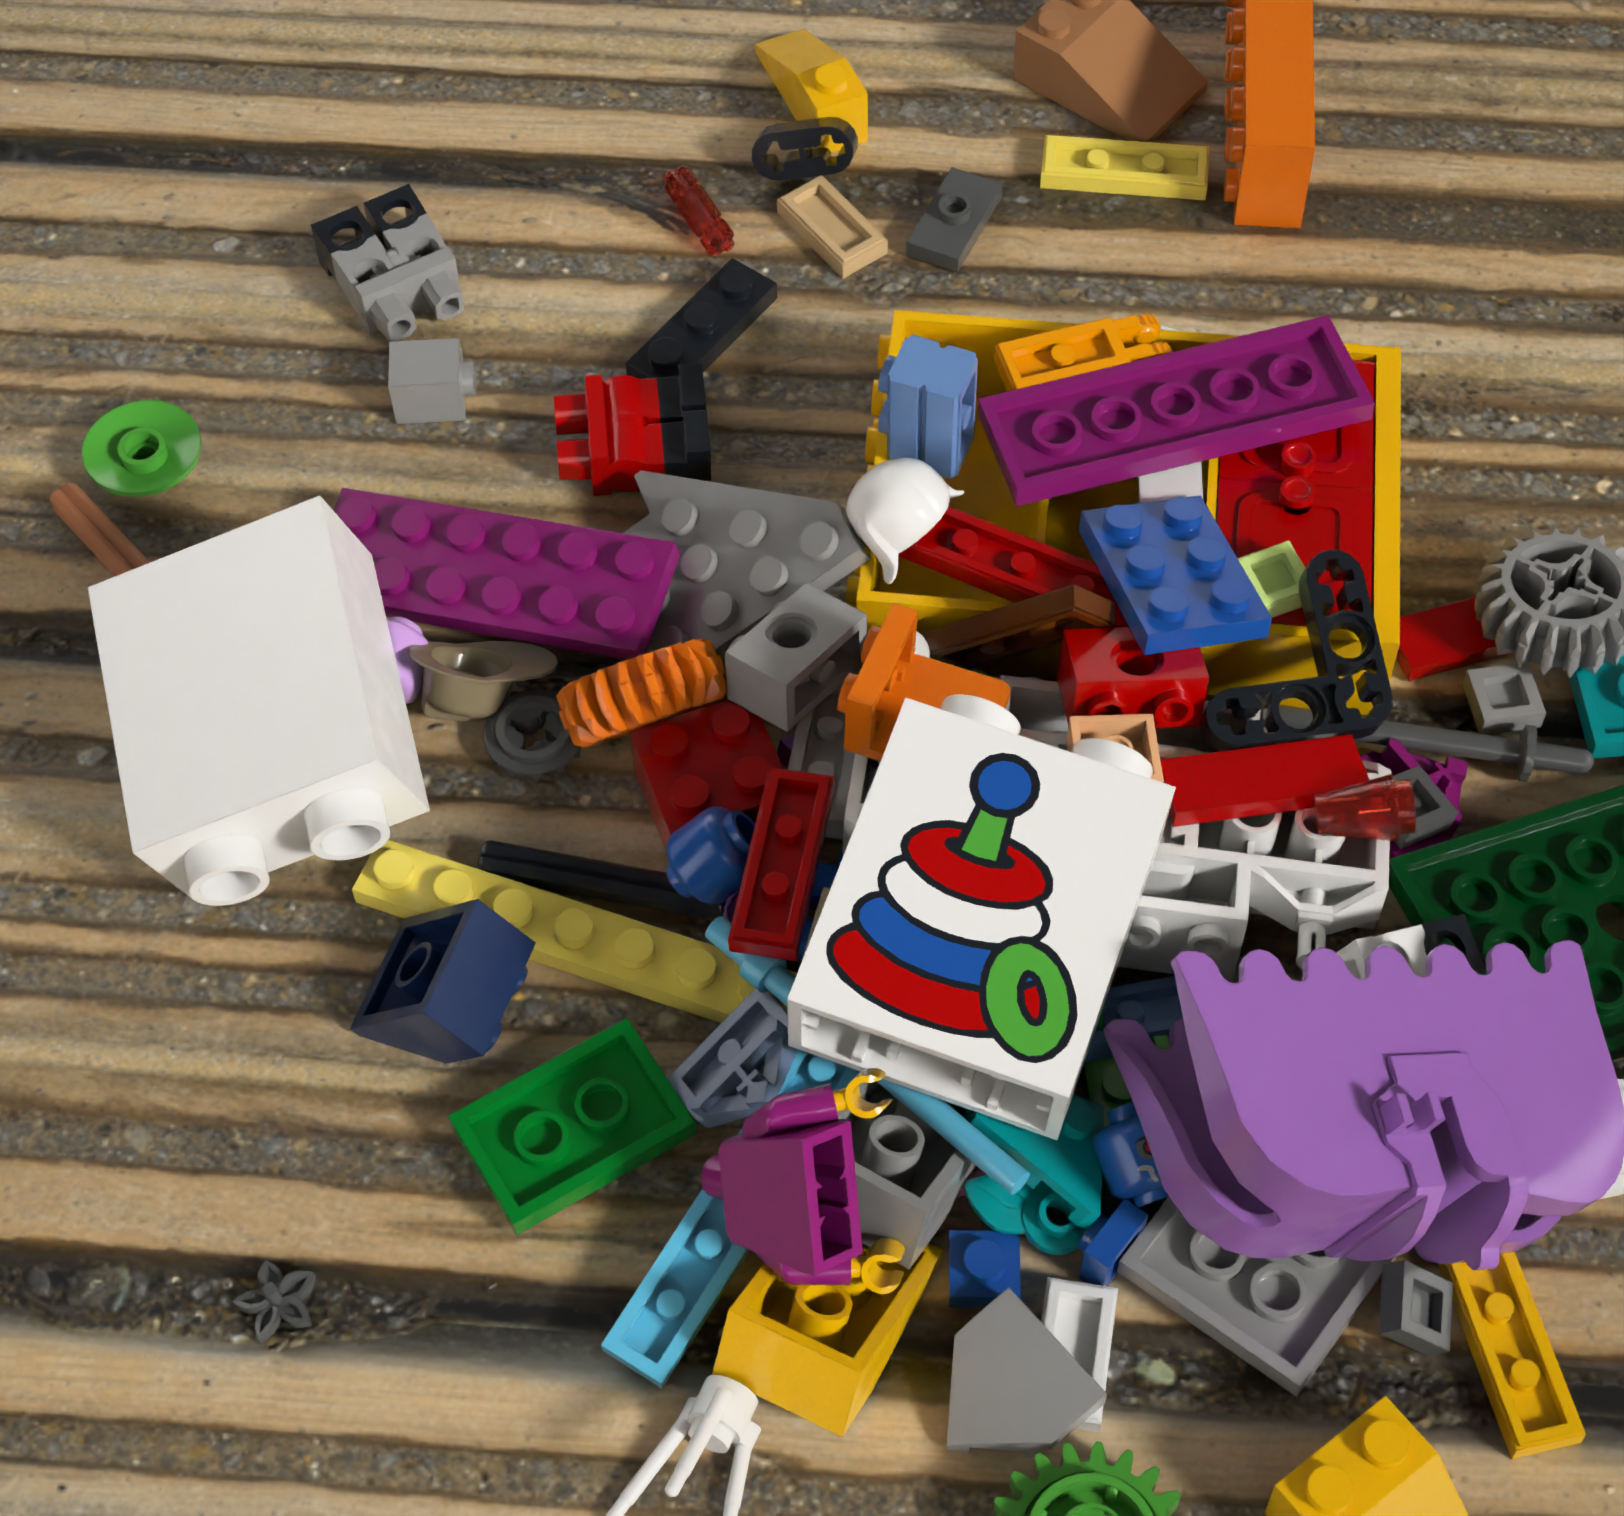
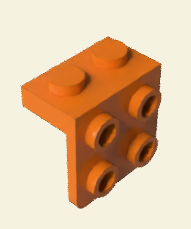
M893 603L882 626L872 625L867 633L861 653V663L863 665L859 674L849 673L843 682L838 698L837 710L845 713L844 750L881 761L905 698L940 709L946 697L955 694H965L989 700L1006 709L1010 699V686L1003 680L915 654L918 610Z

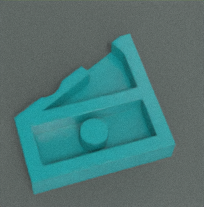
M1073 1094L1058 1140L965 1108L964 1118L1030 1173L1026 1182L1027 1185L1034 1189L1042 1180L1074 1207L1067 1218L1075 1225L1087 1229L1101 1215L1102 1169L1092 1141L1096 1133L1104 1128V1105Z

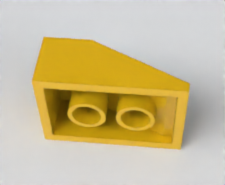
M928 1243L910 1269L897 1262H876L884 1270L904 1272L899 1286L887 1294L872 1292L865 1286L862 1278H851L850 1285H792L784 1282L764 1263L728 1310L712 1374L725 1376L740 1382L755 1395L843 1437L872 1393L941 1260L943 1250ZM862 1244L863 1254L859 1256H866L870 1247Z

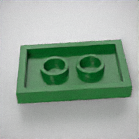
M628 1018L448 1115L453 1132L516 1236L697 1134L695 1120Z

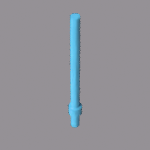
M723 916L716 918L708 926L705 937L740 966L739 975L761 993L769 990L787 1006V998L796 978L786 970L787 961L730 952L728 936L731 923ZM884 1079L877 1081L1011 1195L1016 1194L1027 1182L1030 1173L946 1102Z

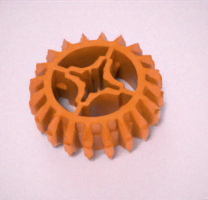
M700 638L684 643L679 642L669 647L660 648L632 659L618 662L615 665L597 670L595 673L568 683L556 695L561 710L558 713L564 730L568 731L574 745L584 748L596 746L624 736L626 737L631 730L691 712L722 700L727 694L726 669L721 655H717L712 641Z

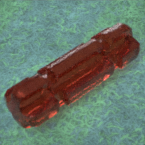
M682 165L675 171L669 170L664 176L666 182L665 190L672 201L678 203L676 207L695 235L701 238L700 242L707 253L712 256H718L723 251L729 252L734 246L732 239L734 232L726 220L720 218L722 214L703 186L697 184L698 179L692 170Z

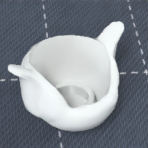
M912 458L886 460L873 467L857 481L849 495L846 512L849 523L854 528L857 536L870 548L881 563L884 581L887 584H892L897 575L898 554L919 541L941 520L948 509L950 498L961 496L965 492L964 490L952 489L931 466L921 460Z

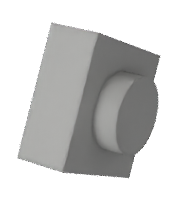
M1515 663L1466 671L1462 685L1479 734L1487 735L1523 730L1526 724L1534 725L1536 728L1542 726L1546 710L1529 663L1519 668L1518 664Z

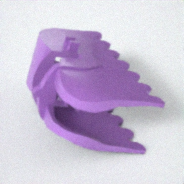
M1572 940L1554 943L1547 949L1544 955L1545 973H1540L1531 967L1523 951L1513 944L1503 942L1489 950L1485 957L1486 975H1481L1471 968L1465 955L1455 946L1442 944L1431 950L1425 959L1426 977L1417 976L1412 972L1404 956L1396 949L1381 946L1371 951L1364 961L1365 979L1354 977L1349 972L1341 956L1331 949L1321 947L1312 950L1302 962V981L1291 979L1286 974L1279 959L1269 951L1257 949L1249 952L1240 962L1239 983H1231L1224 979L1214 960L1205 953L1181 951L1170 963L1175 974L1183 1018L1174 1023L1169 1031V1049H1159L1155 1046L1146 1029L1135 1020L1126 1018L1113 1019L1103 1031L1131 1095L1164 1190L1190 1226L1223 1249L1252 1258H1286L1324 1250L1325 1255L1329 1258L1344 1257L1358 1261H1377L1395 1258L1407 1253L1414 1246L1417 1254L1425 1261L1440 1264L1466 1262L1472 1270L1496 1269L1499 1264V1254L1516 1252L1544 1236L1560 1220L1561 1216H1568L1578 1212L1603 1197L1615 1183L1622 1168L1624 1157V1105L1618 1079L1596 1011L1580 945Z

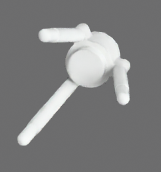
M721 1375L706 1377L697 1398L688 1397L677 1421L621 1492L620 1497L607 1512L606 1516H624L687 1433L691 1439L665 1486L666 1495L676 1497L679 1494L704 1448L716 1453H726L732 1444L735 1446V1452L724 1502L723 1516H738L751 1451L761 1432V1428L751 1421L759 1401L756 1395L749 1388L731 1378Z

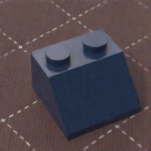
M478 899L404 918L350 1030L360 1037L445 1064L483 1057L494 1046L501 1034V1018L511 997L521 988L527 977L528 969L526 964L536 942Z

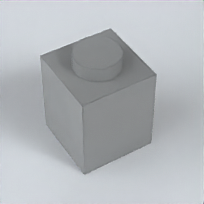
M460 338L389 342L388 389L396 424L466 420V397L476 396V372L474 361H464Z

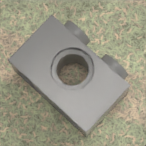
M805 583L788 599L778 602L772 608L769 615L746 635L737 637L725 652L724 661L726 667L727 699L788 732L841 685L849 673H854L863 665L861 663V653L867 636V614Z

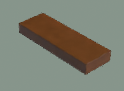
M1072 584L923 632V637L928 643L930 658L970 670L1062 642L1064 629L1109 628L1115 624V602Z

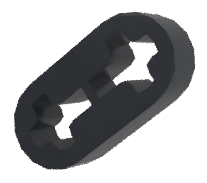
M838 117L777 123L767 126L760 133L752 148V162L755 169L762 176L770 180L781 181L836 174L842 172L850 165L858 148V137L855 129L847 121ZM826 135H831L834 143H843L844 145L837 156H831L829 148L811 149V147L821 145ZM773 141L778 142L781 150L799 149L798 151L790 152L784 163L778 161L776 154H767Z

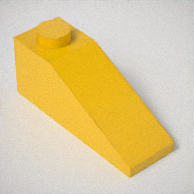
M804 28L755 44V53L796 121L838 117L847 121L855 129L858 144L868 141V93L846 57ZM826 135L821 145L812 148L826 147L833 153L839 151L844 145L843 143H834L832 136Z

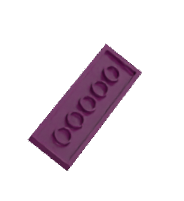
M1329 315L979 398L978 417L1015 505L1020 506L1369 421L1373 417L1375 402Z
M342 488L333 509L372 554L386 617H403L413 622L627 660L646 654L680 557V552L673 541Z

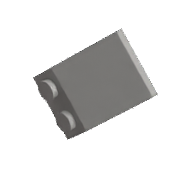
M877 1081L861 1083L859 1091L865 1101L878 1103L882 1100L892 1099L889 1105L873 1118H860L849 1109L837 1112L838 1119L851 1120L862 1244L871 1247L875 1241L881 1238L898 1240L904 1245L905 1252L902 1259L897 1261V1263L910 1269L942 1225L976 1165ZM946 1102L962 1117H965V1108Z

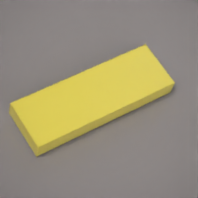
M1045 135L1040 188L1206 200L1210 147Z

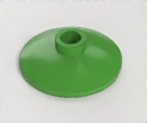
M157 400L135 401L112 409L92 425L82 445V461L88 476L103 490L125 497L150 496L172 488L189 475L200 457L202 440L196 422L180 407Z

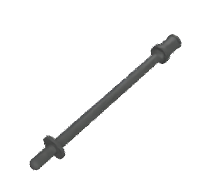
M1206 694L1205 701H1210L1215 695ZM1261 703L1262 707H1261L1260 720L1263 719V709H1264V704H1263V703ZM1279 705L1280 716L1288 726L1304 729L1313 721L1311 709ZM1386 720L1372 735L1354 739V741L1386 746L1389 738L1400 740L1406 749L1515 764L1516 778L1518 781L1523 782L1528 781L1533 767L1580 774L1589 771L1594 764L1592 753L1586 749L1536 742L1537 728L1534 725L1527 724L1523 728L1519 739Z

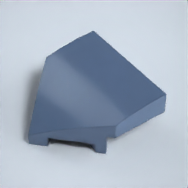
M754 989L667 1078L684 1105L699 1123L706 1128L746 1118L778 1096L797 1051L796 1048L788 1046L787 1008L769 990L761 993Z

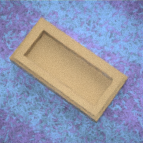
M818 176L777 199V213L842 279L888 254V240L823 176Z

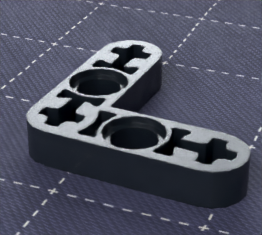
M1330 549L1320 552L1310 560L1299 579V595L1318 677L1235 687L1218 692L1203 710L1199 721V731L1202 738L1212 750L1220 752L1352 734L1354 739H1359L1372 735L1387 720L1393 708L1392 691L1364 573L1359 562L1350 554L1341 550ZM1325 571L1330 572L1333 580H1343L1344 582L1343 587L1336 595L1339 612L1333 613L1328 617L1324 615L1329 613L1335 601L1331 587L1325 584H1318V580ZM1336 629H1347L1353 632L1361 642L1362 652L1360 656L1343 658L1337 655L1329 644V633ZM1362 670H1366V672L1355 683L1358 697L1361 702H1372L1373 708L1365 718L1361 717L1358 708H1347L1346 702L1354 694L1355 690L1352 675ZM1288 698H1297L1304 701L1310 707L1313 714L1311 726L1304 729L1288 726L1280 716V702ZM1261 703L1264 704L1263 719L1245 723L1238 735H1233L1230 725L1218 724V720L1226 709H1231L1234 718L1245 719L1255 717L1262 707Z

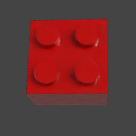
M729 699L629 731L634 773L666 853L667 842L673 832L707 808L718 806L730 811L738 809L756 823L769 767L783 769L762 718Z

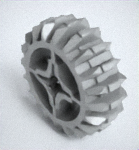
M1552 525L1546 535H1540L1535 530L1528 528L1521 540L1507 537L1500 550H1491L1490 556L1482 568V573L1477 577L1474 609L1476 620L1481 622L1483 638L1495 640L1498 655L1515 653L1518 668L1532 662L1540 665L1543 676L1551 667L1562 668L1569 679L1578 667H1582L1595 675L1600 666L1603 665V662L1617 666L1620 658L1624 656V547L1608 549L1605 544L1604 535L1591 540L1582 537L1579 527L1571 535L1561 534Z

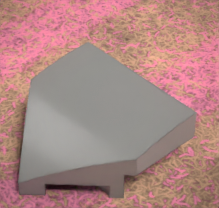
M1007 1288L954 1335L946 1447L948 1451L970 1452V1448L1024 1452L1026 1457L1034 1458L1035 1454L1040 1452V1449H1052L1106 1402L1107 1393L1010 1288Z

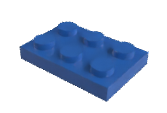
M1201 495L1175 497L1169 500L1130 505H1114L1107 508L1081 511L1078 531L1144 655L1268 638L1272 617Z

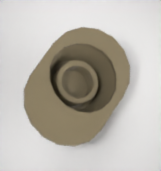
M428 641L426 645H412L409 647L410 657L422 666V710L428 717L470 722L493 716L504 700L509 697L516 681L541 678L553 673L558 666L556 655L547 649L515 641H485L459 644Z

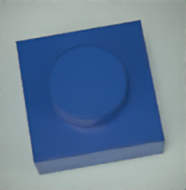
M1126 1199L1121 1202L1110 1218L1101 1213L1096 1221L1086 1229L1079 1241L1078 1249L1083 1251L1079 1279L1084 1283L1109 1286L1118 1275L1117 1270L1120 1259L1146 1227L1148 1214Z
M949 1230V1307L985 1308L1007 1288H1010L1021 1300L1020 1234H1001L995 1231Z

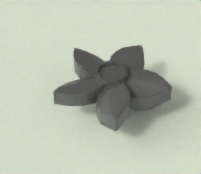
M265 1260L258 1272V1283L262 1290L247 1291L235 1298L232 1303L244 1313H258L255 1320V1332L259 1342L263 1344L275 1333L281 1318L286 1324L295 1328L312 1326L308 1309L302 1301L312 1292L316 1275L311 1271H294L284 1277L278 1267Z

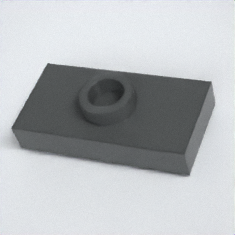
M951 167L907 240L906 256L958 273L1001 200L1003 184Z

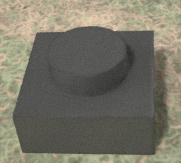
M1419 765L1391 777L1390 837L1400 849L1445 831L1452 826L1459 812Z
M1406 1260L1384 1264L1379 1334L1427 1356L1450 1352L1453 1283Z

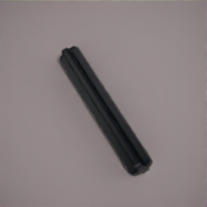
M494 840L484 842L478 858L480 870L536 888L713 921L720 916L724 917L726 901L717 905H708L698 901L693 896L685 898L673 888L666 872Z

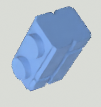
M912 334L909 338H905L897 357L889 355L886 358L879 376L878 391L888 394V397L880 413L878 431L887 434V455L889 460L898 458L918 459L931 466L941 477L952 479L954 476H958L974 441L978 369L976 352L951 345L943 349L940 348V342Z

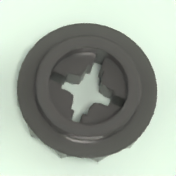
M546 690L519 692L506 698L498 711L493 716H488L483 733L486 750L492 765L498 764L504 768L511 779L518 774L530 775L538 782L542 774L554 770L563 774L566 763L572 758H580L581 747L572 743L568 731L564 730L558 713L561 710L556 697L557 693ZM545 724L544 729L548 742L537 740L532 747H528L525 750L523 733L533 735L537 732L538 728L542 729Z

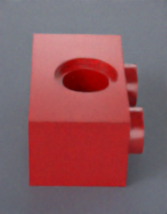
M1129 627L1064 629L1057 681L1068 723L1069 716L1153 714L1155 729L1199 727L1209 682V675L1200 647L1144 655Z

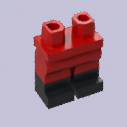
M702 363L678 365L679 376L638 379L633 376L619 375L603 381L602 375L585 376L586 393L553 396L556 435L589 433L588 439L556 441L559 480L592 479L593 496L611 495V488L623 492H640L634 477L639 471L711 482V448Z

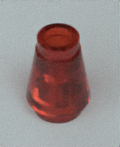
M1389 774L1329 791L1327 794L1313 795L1314 817L1318 836L1331 834V836L1399 841L1400 834L1416 832L1415 800L1410 779L1394 780L1393 775Z

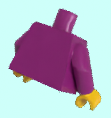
M878 1068L862 1070L846 1088L832 1091L831 1084H826L774 1097L745 1119L741 1134L722 1141L718 1149L719 1155L709 1158L703 1167L701 1175L703 1190L711 1197L723 1199L726 1234L732 1243L755 1252L786 1283L792 1285H850L851 1278H862L865 1286L872 1292L887 1294L895 1290L902 1280L903 1271H887L880 1268L876 1263L878 1261L893 1263L902 1259L905 1247L898 1240L881 1238L871 1245L866 1256H859L863 1254L851 1120L838 1119L837 1112L849 1109L860 1118H873L889 1105L892 1099L870 1103L862 1098L859 1091L861 1083H872L884 1078L886 1073Z

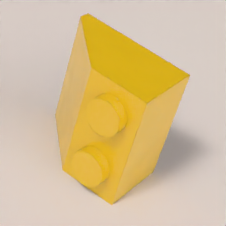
M1384 1396L1275 1484L1264 1513L1266 1516H1469L1438 1452L1387 1396Z

